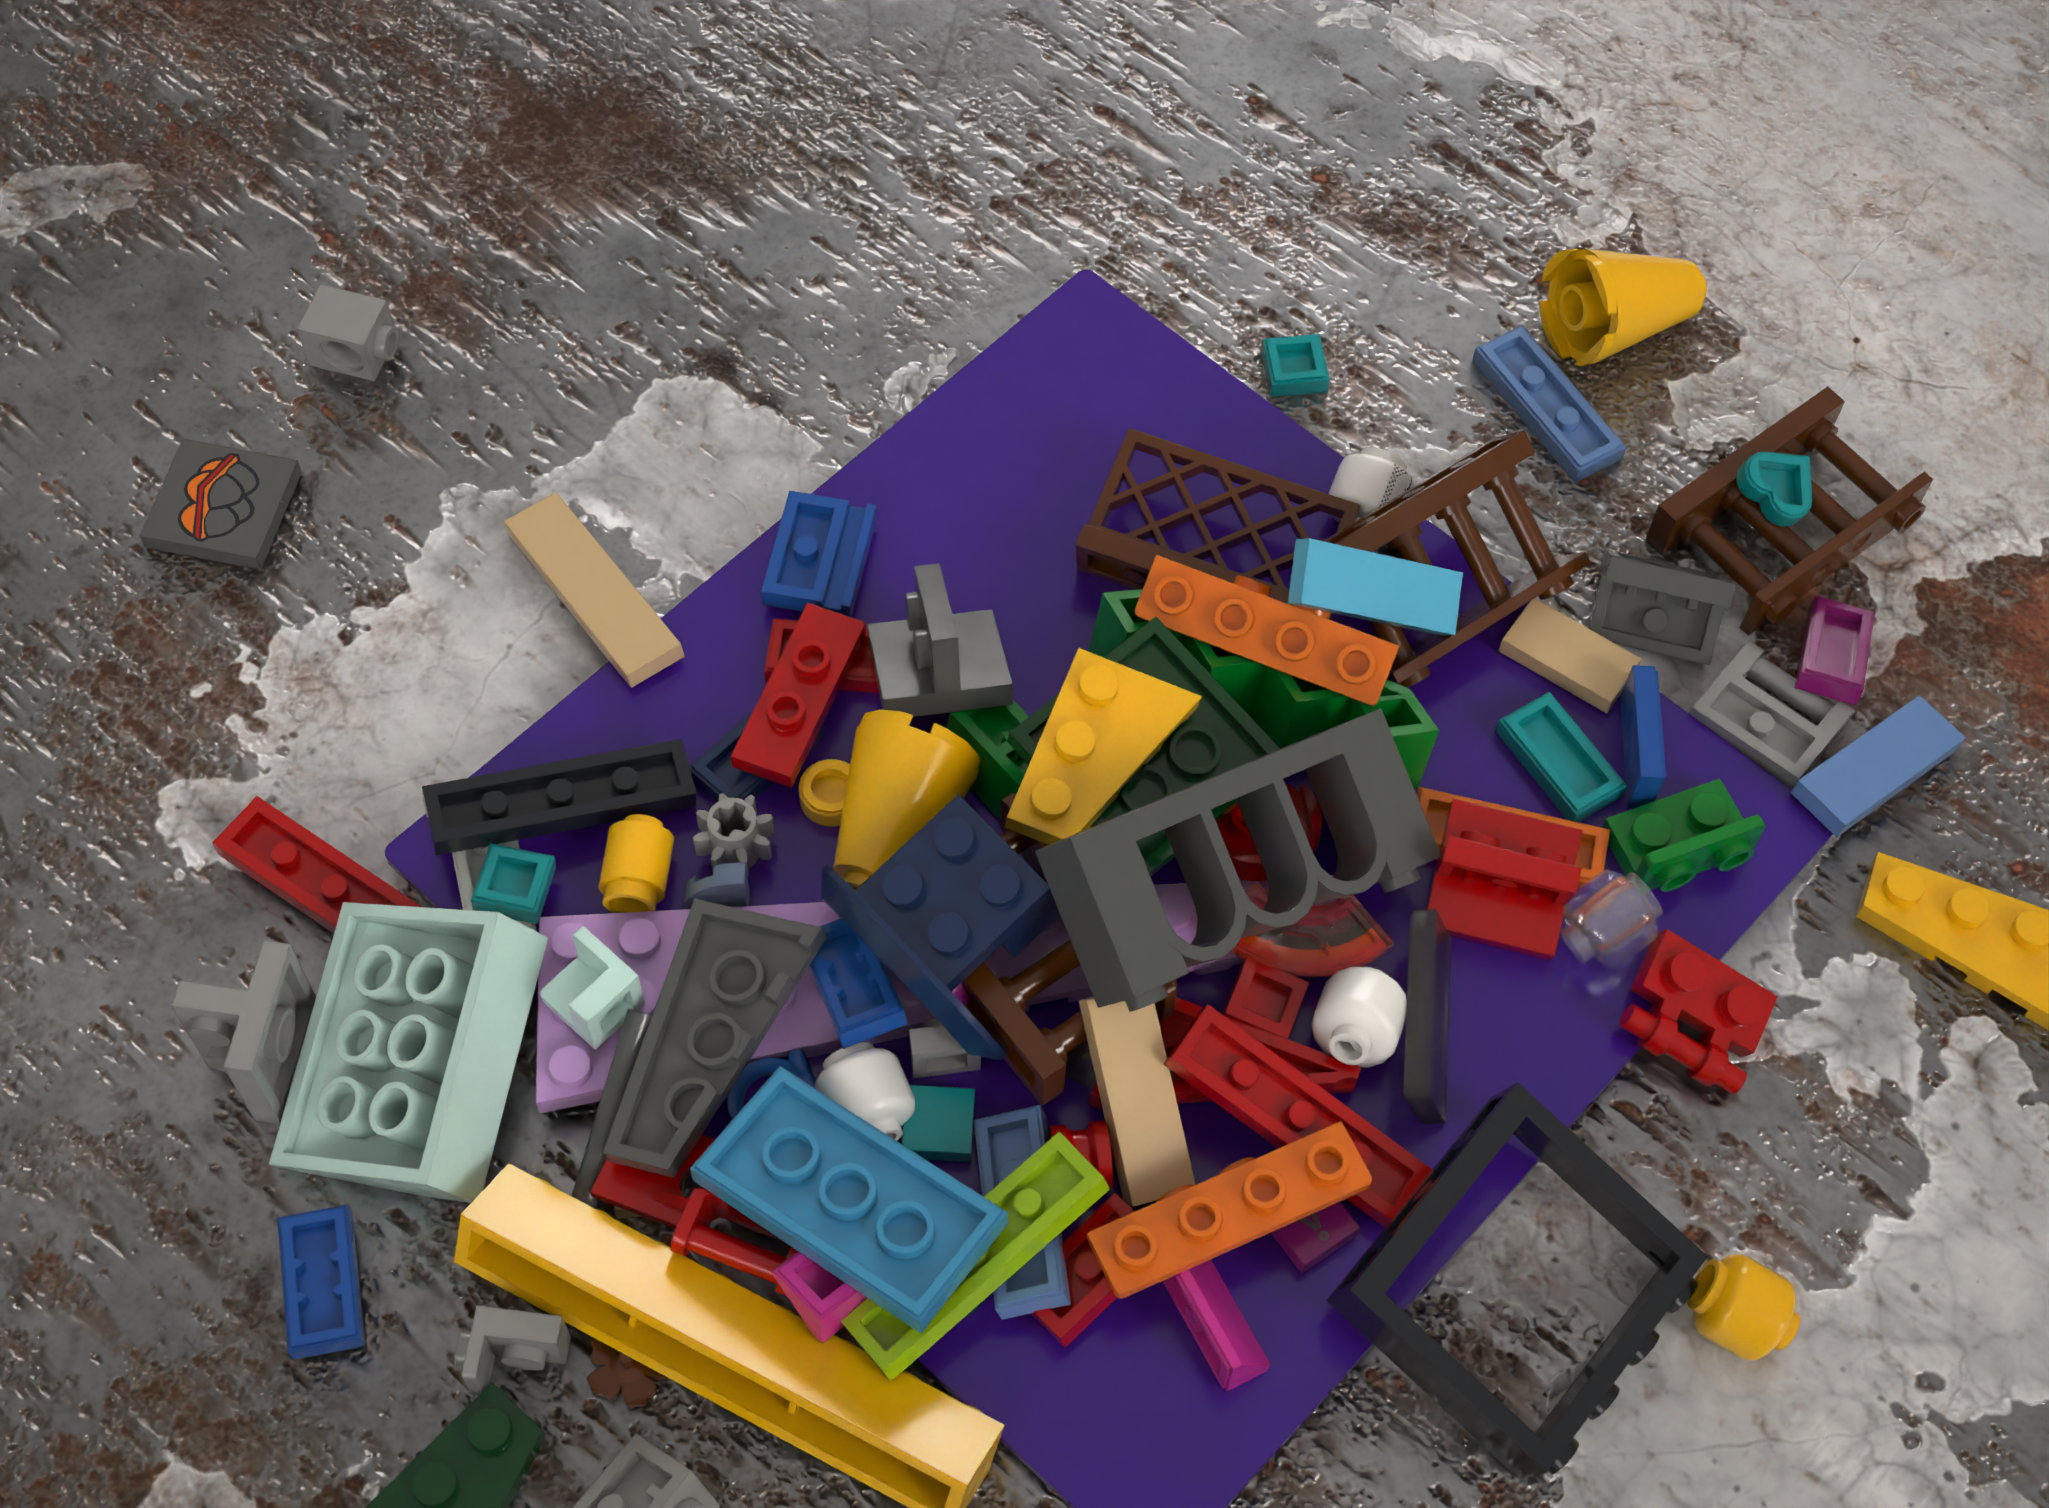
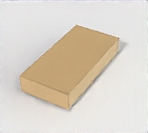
M1536 598L1532 599L1502 639L1499 652L1606 714L1621 695L1632 666L1640 665L1642 660L1640 657Z

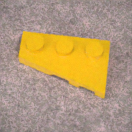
M1078 648L1009 810L1004 827L1048 845L1088 829L1116 799L1119 791L1142 765H1146L1161 749L1163 742L1180 723H1184L1198 708L1202 696Z

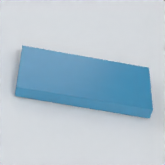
M781 1066L690 1168L694 1182L919 1333L923 1332L1008 1224L1006 1211Z

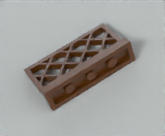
M1129 428L1089 524L1084 523L1075 544L1077 570L1135 590L1143 589L1156 555L1231 583H1234L1236 575L1256 580L1272 588L1269 597L1288 604L1289 589H1286L1278 572L1293 566L1294 552L1272 561L1260 535L1290 524L1297 539L1309 538L1299 519L1318 511L1342 518L1337 530L1339 532L1356 522L1361 505ZM1138 450L1161 458L1168 473L1137 485L1129 469L1135 451ZM1174 463L1183 465V467L1177 469ZM1203 472L1218 477L1225 493L1195 505L1184 480ZM1124 480L1128 489L1118 493ZM1232 482L1240 484L1241 486L1235 488ZM1174 485L1186 509L1155 521L1144 497ZM1259 492L1275 496L1283 512L1253 524L1241 500ZM1135 501L1146 526L1126 534L1104 527L1110 511ZM1291 502H1294V503H1297V504H1300V505H1298V506H1296V507L1293 508ZM1232 504L1244 529L1213 541L1201 516ZM1192 521L1204 545L1184 554L1169 549L1161 533ZM1152 537L1155 544L1145 540ZM1250 540L1262 565L1245 573L1227 569L1220 552ZM1210 557L1213 564L1206 562L1203 559ZM1269 577L1271 583L1262 581L1261 579Z

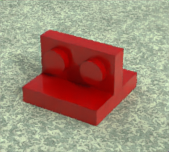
M1453 799L1450 804L1439 852L1441 857L1437 859L1421 929L1551 961L1555 957L1566 905L1577 892L1582 868L1575 866L1583 830Z

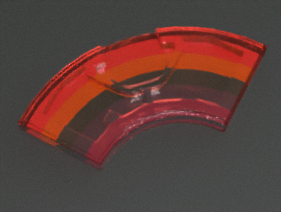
M1257 881L1246 889L1245 892L1249 899L1263 910L1268 901V891ZM1352 895L1330 904L1312 906L1309 913L1294 925L1240 938L1236 947L1230 952L1243 960L1249 957L1261 964L1278 968L1294 976L1321 977L1334 975L1337 971L1349 967H1363L1389 952L1395 943L1357 898Z

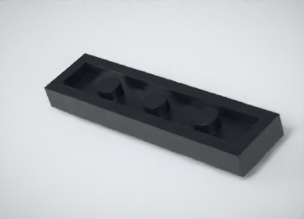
M682 739L422 786L423 802L436 856L489 846L490 843H506L621 821L627 816L634 814L653 815L695 807L697 796Z

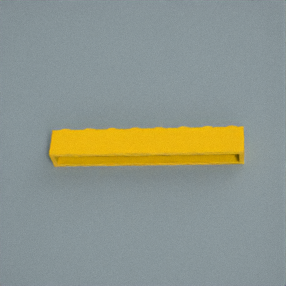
M508 1163L460 1215L454 1263L551 1315L562 1316L565 1323L908 1508H966L990 1470L1005 1426L1004 1424L985 1415L976 1407L964 1404L922 1382L909 1372L903 1371L894 1380L890 1381L871 1357L852 1342L835 1335L823 1343L820 1342L809 1330L803 1319L795 1315L788 1308L759 1296L733 1282L729 1277L716 1273L686 1256L684 1257L672 1252L665 1243L651 1239L615 1220L606 1212L595 1209L560 1191L541 1178L534 1177Z

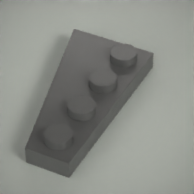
M694 899L603 1150V1154L610 1162L672 1178L676 1177L827 939L822 927Z

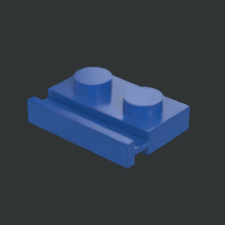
M789 490L761 590L762 604L803 612L806 604L810 603L852 617L877 520L876 505L867 503L866 508L850 506L849 500Z

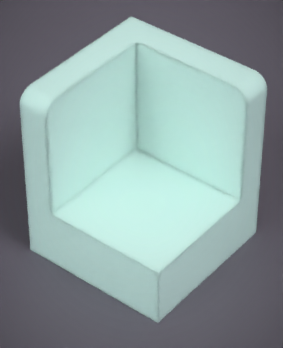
M582 926L572 935L578 957L543 987L540 995L544 1004L596 1050L623 1025L628 1008L639 1011L645 1005L639 975L589 930Z

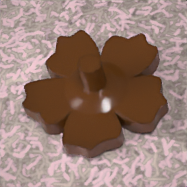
M595 1338L591 1339L593 1351L590 1359L592 1364L598 1367V1369L589 1374L586 1380L591 1386L594 1396H602L609 1401H614L618 1399L622 1392L627 1408L644 1407L649 1398L657 1392L654 1381L668 1379L666 1376Z

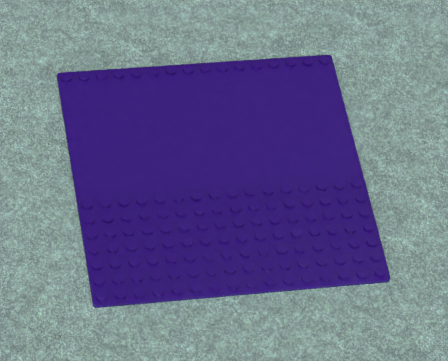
M1081 270L811 494L849 500L850 506L866 508L867 503L876 505L877 520L852 618L866 622V627L867 624L907 620L905 593L916 592L914 566L940 563L952 614L993 610L1013 684V700L1030 716L1060 692L1078 648L1086 651L1089 650L1102 594L1105 592L1135 590L1077 570L1075 548L1084 523L1089 524L1129 428L1327 494L1344 457L1091 270ZM1138 450L1135 451L1129 469L1137 485L1168 473L1161 458ZM1174 463L1177 469L1183 467V465ZM1204 472L1184 480L1195 505L1225 493L1218 477ZM1124 480L1118 493L1128 489ZM1232 482L1235 488L1241 486L1240 484ZM1174 485L1144 497L1155 521L1186 509ZM1264 492L1256 493L1241 500L1253 524L1283 512L1276 497ZM1135 501L1110 511L1104 527L1126 534L1146 526ZM1291 502L1293 508L1296 507V506H1298V505H1300V504ZM1232 504L1201 516L1213 541L1244 529ZM1321 511L1299 519L1308 537L1319 541L1336 534L1339 523L1332 516ZM781 519L660 618L681 643L685 657L633 688H630L611 662H607L470 777L682 739L689 766L754 710L767 684L765 683L764 669L773 618L798 621L802 614L801 611L762 604L761 590ZM1427 519L1419 523L1423 532L1418 537L1432 565L1463 572L1458 616H1460L1485 599L1455 540ZM1192 521L1161 533L1169 549L1183 554L1204 545ZM1290 524L1260 535L1272 561L1295 550L1297 537ZM1152 537L1145 540L1155 544ZM1250 540L1220 552L1227 569L1239 573H1245L1262 565ZM1210 557L1203 559L1204 561L1213 564ZM1292 567L1278 572L1286 589L1289 590ZM1501 575L1506 586L1512 583L1510 580ZM1269 577L1261 579L1262 581L1271 583ZM1528 602L1429 664L1428 668L1431 674L1419 683L1408 687L1439 729L1419 787L1567 820L1496 733L1498 721L1550 692L1625 782L1620 699L1618 697L1606 714L1499 652L1502 639L1529 604ZM1331 613L1329 620L1377 637L1368 620ZM1401 627L1410 646L1431 634ZM839 690L823 723L825 737L810 750L793 787L790 788L774 782L755 799L756 817L763 814H772L775 833L767 837L771 845V859L762 860L758 858L757 862L749 868V906L824 902L821 899V869L826 864L833 869L840 826H822L811 821L804 814L800 805L799 782L806 769L816 762L837 759L850 764L855 732L862 717L867 712L882 710L879 693ZM1660 693L1666 778L1655 801L1720 778L1742 817L1745 819L1759 814L1766 825L1754 847V855L1742 865L1727 871H1720L1716 866L1697 873L1690 882L1678 889L1663 892L1658 887L1636 895L1608 845L1599 892L1596 896L1577 891L1566 905L1555 957L1551 961L1421 929L1437 864L1436 859L1417 867L1421 879L1409 885L1384 893L1379 882L1372 885L1365 892L1337 900L1338 908L1348 903L1386 948L1375 957L1354 967H1372L1381 970L1395 980L1406 994L1408 1014L1394 1054L1382 1064L1369 1068L1362 1067L1353 1092L1331 1095L1431 1169L1441 1160L1488 1100L1517 1082L1569 1129L1641 1049L1637 1044L1638 1037L1621 1028L1619 1021L1625 1009L1631 1004H1635L1649 1012L1652 1003L1630 991L1654 935L1668 929L1721 961L1833 835L1790 793L1792 790L1662 693ZM950 712L913 717L909 726L930 733L934 723L946 728ZM1306 770L1283 778L1285 784L1293 786L1298 791H1300V783H1302L1315 795ZM694 784L697 793L695 807L648 815L660 820L663 827L674 836L665 897L656 904L655 911L683 910L686 882L693 876L700 880L713 876L711 854L696 856L693 837L702 832L698 828L696 812L698 810L709 812L716 802L696 784ZM970 789L963 800L998 835L1002 834L1000 820ZM1625 791L1622 798L1579 823L1602 828L1606 818L1634 808H1627ZM1322 812L1320 844L1314 856L1322 869L1328 874L1334 875L1338 855L1334 839ZM425 813L387 845L385 857L388 864L434 908L463 910L452 853L435 855ZM616 822L518 840L519 849L555 856L556 869L540 917L612 913L603 906V894L598 886L610 826ZM1019 854V856L1029 865V863L1024 859V857L1021 854ZM1176 857L1151 876L1154 885L1186 883ZM538 922V924H535V925H536V930H537V932H539V922ZM1242 963L1234 965L1227 970L1203 975L1189 972L1177 978L1176 997L1201 1007L1209 1004L1222 1014ZM1336 972L1312 975L1289 973L1310 982L1289 1035V1040L1323 1052L1314 1040L1312 1020L1325 983ZM537 979V983H536V987H535V991H534V995H533V999H532L537 1005H538V979ZM1063 998L1030 1005L1029 1011L1025 1013L1038 1030L1043 1027L1052 1030L1079 1012L1080 1005L1079 1001L1068 1003V999ZM909 1036L873 1044L874 1048H884L896 1055L909 1085L975 1089L971 1162L927 1161L982 1196L974 1120L1040 1105L1004 1058L1002 1060L981 1057L980 1070L913 1079ZM1087 1040L1067 1053L1068 1061L1066 1062L1064 1092L1044 1106H1041L1046 1114L1048 1133L1050 1125L1064 1124L1070 1130L1085 1129L1091 1121L1105 1120L1103 1108L1098 1109L1089 1105L1090 1094L1096 1082ZM832 1053L808 1057L812 1073L816 1079L824 1070L823 1062ZM789 1056L781 1057L779 1059L789 1060ZM772 1075L763 1076L751 1084L746 1091L744 1106ZM727 1096L703 1132V1135L716 1139L733 1120L728 1113ZM1214 1101L1178 1104L1196 1185L1219 1175L1223 1169L1238 1160L1247 1157H1254L1256 1159L1277 1149ZM1512 1134L1385 1294L1405 1311L1541 1159ZM902 1137L897 1140L900 1144H902ZM1112 1148L1113 1188L1062 1231L1063 1242L1114 1193L1123 1200ZM1345 1199L1340 1201L1360 1227L1357 1237L1302 1274L1271 1233L1211 1259L1270 1363V1367L1266 1372L1229 1391H1226L1225 1388L1222 1389L1162 1281L1126 1298L1114 1300L1066 1348L1031 1313L1002 1320L995 1310L994 1295L992 1293L978 1312L963 1318L915 1361L955 1399L976 1407L985 1415L1004 1424L1000 1441L1071 1508H1227L1374 1345L1326 1300L1385 1228ZM1156 1201L1130 1207L1134 1211H1138L1156 1203Z

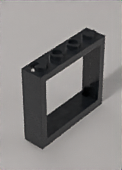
M1517 1082L1488 1100L1326 1301L1518 1479L1547 1472L1553 1475L1569 1462L1579 1447V1442L1574 1438L1587 1418L1590 1420L1596 1419L1614 1402L1620 1391V1388L1614 1382L1628 1364L1630 1366L1638 1364L1654 1348L1660 1337L1654 1330L1667 1311L1669 1313L1677 1311L1694 1294L1698 1287V1282L1693 1276L1708 1256ZM1512 1134L1659 1268L1535 1433L1385 1294Z

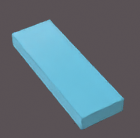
M1310 538L1296 539L1288 604L1441 636L1455 635L1463 572Z

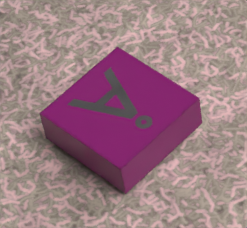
M1338 1202L1275 1230L1271 1234L1302 1274L1357 1237L1360 1227L1341 1202Z

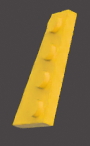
M1877 852L1870 863L1856 917L1930 961L1940 958L1966 975L1965 982L1987 995L1993 989L2027 1010L2024 1015L2026 1018L2049 1031V910Z

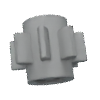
M724 793L719 794V801L711 807L709 812L706 810H698L696 812L698 828L702 831L693 837L696 856L711 854L712 870L713 867L722 863H746L747 876H749V868L757 862L758 858L770 860L772 857L770 841L767 839V837L775 833L772 814H763L756 817L757 810L755 796L749 795L745 800L739 798H728Z

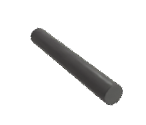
M629 1008L571 1195L597 1209L599 1199L592 1197L590 1192L607 1159L603 1154V1150L652 1017L651 1014Z

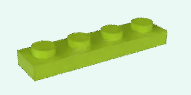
M1058 1132L984 1196V1198L1007 1212L1008 1224L922 1333H919L868 1298L842 1319V1324L890 1381L894 1380L1107 1193L1110 1188L1105 1178Z

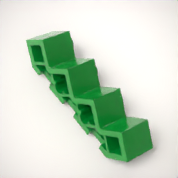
M1143 589L1105 592L1102 594L1088 652L1104 658L1148 623V621L1140 619L1135 614V608ZM1169 630L1280 749L1381 708L1413 788L1418 789L1439 729L1409 688L1386 680L1378 703L1375 706H1369Z

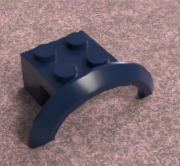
M958 794L856 890L826 864L821 869V899L871 948L968 1054L1002 1060L1007 1054L952 991L1001 945L1015 958L1057 919L1060 913L1049 885Z

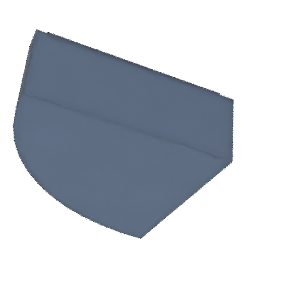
M722 863L713 867V876L701 880L696 876L690 878L684 887L683 909H691L694 899L729 907L749 906L750 889L746 863Z

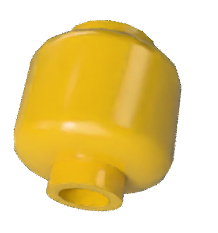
M1743 1254L1728 1255L1721 1261L1711 1259L1698 1272L1695 1277L1698 1287L1687 1301V1306L1693 1310L1694 1326L1704 1338L1745 1360L1761 1359L1774 1348L1781 1351L1792 1342L1800 1325V1315L1794 1311L1796 1305L1794 1286L1784 1276Z

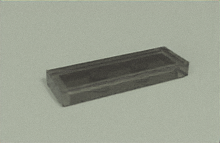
M1436 909L1415 910L1413 915H1410L1403 1096L1422 1124L1446 1123L1452 938Z

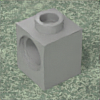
M321 284L297 328L309 366L374 382L385 360L390 361L395 355L399 340L398 329L393 326L386 300Z

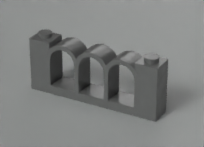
M1381 708L1035 850L1097 1007L1100 1008L1125 1001L1129 1012L1168 997V993L1164 984L1188 974L1187 967L1222 958L1236 947L1240 938L1294 925L1309 913L1313 905L1324 904L1365 892L1372 885L1379 882L1384 893L1409 885L1421 879L1417 867L1441 857ZM1302 770H1306L1334 839L1338 857L1336 872L1333 877L1322 869L1314 856L1283 778ZM1234 799L1237 800L1266 872L1269 891L1268 901L1263 910L1249 899L1243 889L1211 809ZM1163 829L1177 859L1197 913V930L1191 944H1188L1178 936L1169 923L1136 842Z

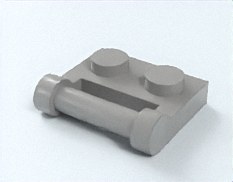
M1748 641L1693 705L1689 714L1792 790L1797 781L1808 773L1832 741L1840 735L1856 710L1844 702L1837 701L1834 704L1821 695L1794 688L1796 678L1763 657L1765 651L1751 641ZM1747 678H1751L1819 724L1816 726L1748 681Z

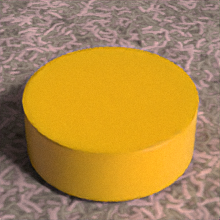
M837 759L822 760L811 765L801 776L799 782L800 805L804 814L811 821L822 826H840L850 769L849 763Z

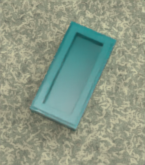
M1550 692L1498 721L1496 733L1567 820L1580 822L1623 797L1627 788L1625 782Z

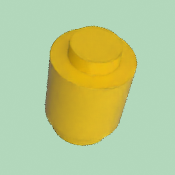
M634 814L610 826L598 886L603 894L602 904L610 912L655 911L656 904L664 899L674 836L663 827L660 820L648 815Z

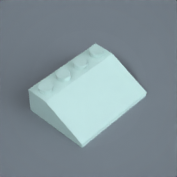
M343 902L269 1165L424 1197L472 1203L484 1188L548 937L499 912Z

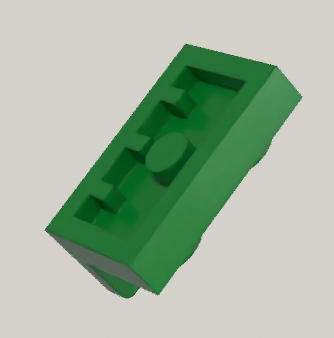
M1720 778L1608 817L1602 828L1610 829L1608 845L1636 895L1658 887L1663 892L1678 889L1690 882L1697 873L1716 866L1720 871H1727L1742 865L1754 855V847L1766 827L1759 814L1745 819L1742 817Z

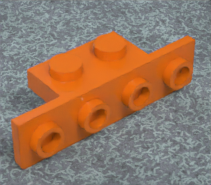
M1156 555L1135 608L1137 617L1149 622L1156 616L1169 630L1369 706H1375L1378 703L1399 650L1398 645L1329 620L1330 612L1296 605L1292 606L1269 597L1272 588L1256 580L1236 575L1234 583Z
M1340 1121L1256 1159L1254 1157H1247L1238 1160L1223 1169L1219 1175L1195 1186L1188 1184L1172 1189L1162 1195L1156 1203L1087 1233L1086 1238L1114 1295L1117 1298L1123 1299L1363 1192L1370 1187L1372 1176L1343 1123Z

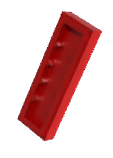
M810 603L806 604L731 754L733 768L790 788L793 787L866 636V622Z

